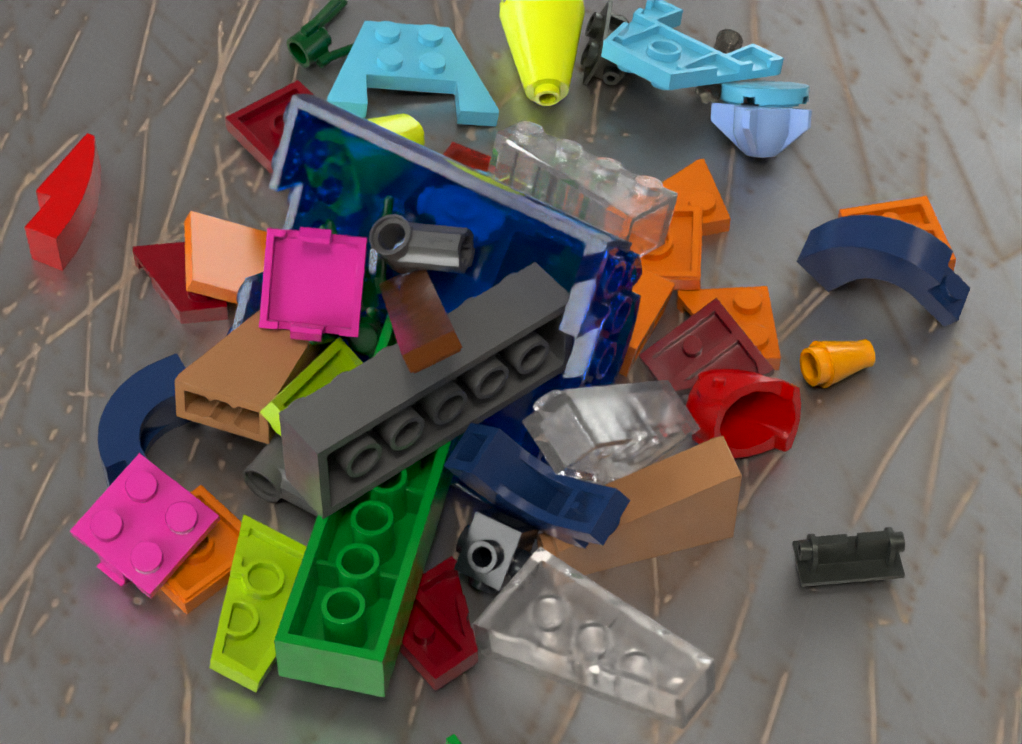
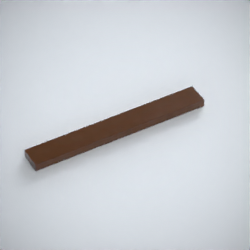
M418 269L412 273L399 274L379 284L401 355L410 373L414 372L415 374L461 351L463 347L426 270Z

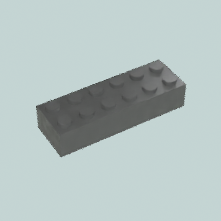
M534 262L517 273L507 275L499 284L477 297L466 299L458 308L447 314L463 347L460 352L414 374V372L410 373L397 343L381 349L373 358L351 371L340 373L329 384L307 397L294 400L286 409L279 412L286 479L320 517L325 519L466 431L470 423L479 424L572 366L575 298Z

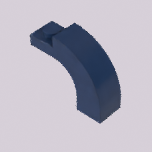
M844 216L830 220L812 229L797 260V263L828 292L847 282L863 278L883 280L899 286L913 296L944 327L959 320L970 291V287L962 278L948 267L953 253L952 249L919 227L884 216Z
M177 353L158 360L133 374L114 392L106 404L100 418L97 438L107 487L116 480L139 453L147 458L151 447L160 437L175 428L192 422L176 416L175 379L186 368Z
M470 423L444 464V467L462 482L502 510L556 539L586 549L589 542L603 546L608 537L617 529L620 517L631 501L617 488L581 481L559 472L534 457L500 428Z

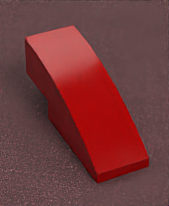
M87 133L38 187L36 195L40 210L25 226L32 259L61 271L66 268L79 250L90 230L98 207L101 189V166L95 136Z

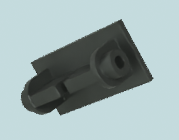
M613 0L607 1L600 14L594 12L586 26L585 36L590 38L580 61V64L585 66L583 85L587 86L592 76L603 79L606 84L615 85L625 75V72L620 70L617 64L601 57L604 40L623 22L629 23L625 16L611 13Z
M885 527L884 531L857 533L856 536L848 537L847 534L815 536L812 533L807 535V539L792 542L802 587L905 577L899 552H904L905 550L904 535L902 531L894 532L892 527Z

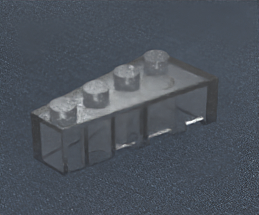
M520 121L497 132L485 183L525 209L540 208L543 210V221L554 228L566 227L577 232L576 242L589 251L595 250L596 246L608 253L606 262L618 270L665 243L678 193L663 187V183L657 178L634 174L623 169V165L619 161L608 157H597L584 151L583 146L578 142L569 139H558L545 133L542 126L529 121Z
M669 380L565 389L562 392L559 389L553 390L538 399L533 405L535 412L522 420L556 475L605 484L651 465L700 430V427Z
M542 547L537 549L473 623L480 654L680 729L685 728L715 690L714 659Z

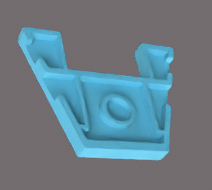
M647 0L645 9L638 8L633 13V19L630 23L623 22L604 40L601 57L617 64L620 70L627 73H635L650 81L653 87L661 90H675L775 76L781 74L784 60L783 57L754 43L724 54L673 29L680 26L683 9L664 0Z
M364 21L327 98L326 115L366 117L368 106L367 88L446 93L455 95L457 124L496 127L499 117L498 107L451 29L432 24L414 25L391 21Z

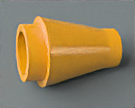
M867 339L858 341H813L800 354V369L804 379L809 385H818L822 388H828L862 369L872 367L875 363V351L871 342Z

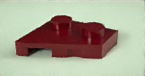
M185 242L133 246L135 265L138 269L143 268L152 280L153 288L161 299L169 302L171 312L181 324L229 320L227 301L186 291Z
M717 297L639 355L640 361L669 397L689 394L697 381L698 374L709 369H741L756 372L767 377H771L774 374V368Z
M450 556L422 574L399 650L435 691L478 663V648L473 629L470 626L469 611L465 595L462 592L459 573L457 570H454L457 561L453 556Z

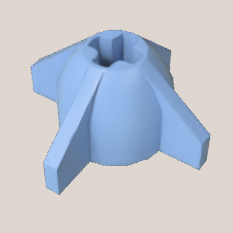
M714 102L711 105V122L747 156L776 157L811 128L812 109L759 107V104L754 103L735 105Z

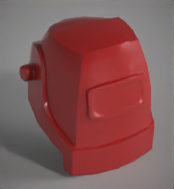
M709 369L698 374L697 381L688 396L684 412L685 422L693 432L692 440L701 444L710 439L724 436L733 458L749 457L774 448L786 452L792 448L801 418L800 387L783 379L767 377L756 372L741 369Z

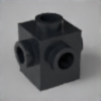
M495 507L476 511L472 523L463 529L458 538L456 552L459 553V557L454 570L469 576L468 583L471 586L487 593L494 594L497 591L517 586L518 583L526 580L533 567L535 555L531 553L539 530Z

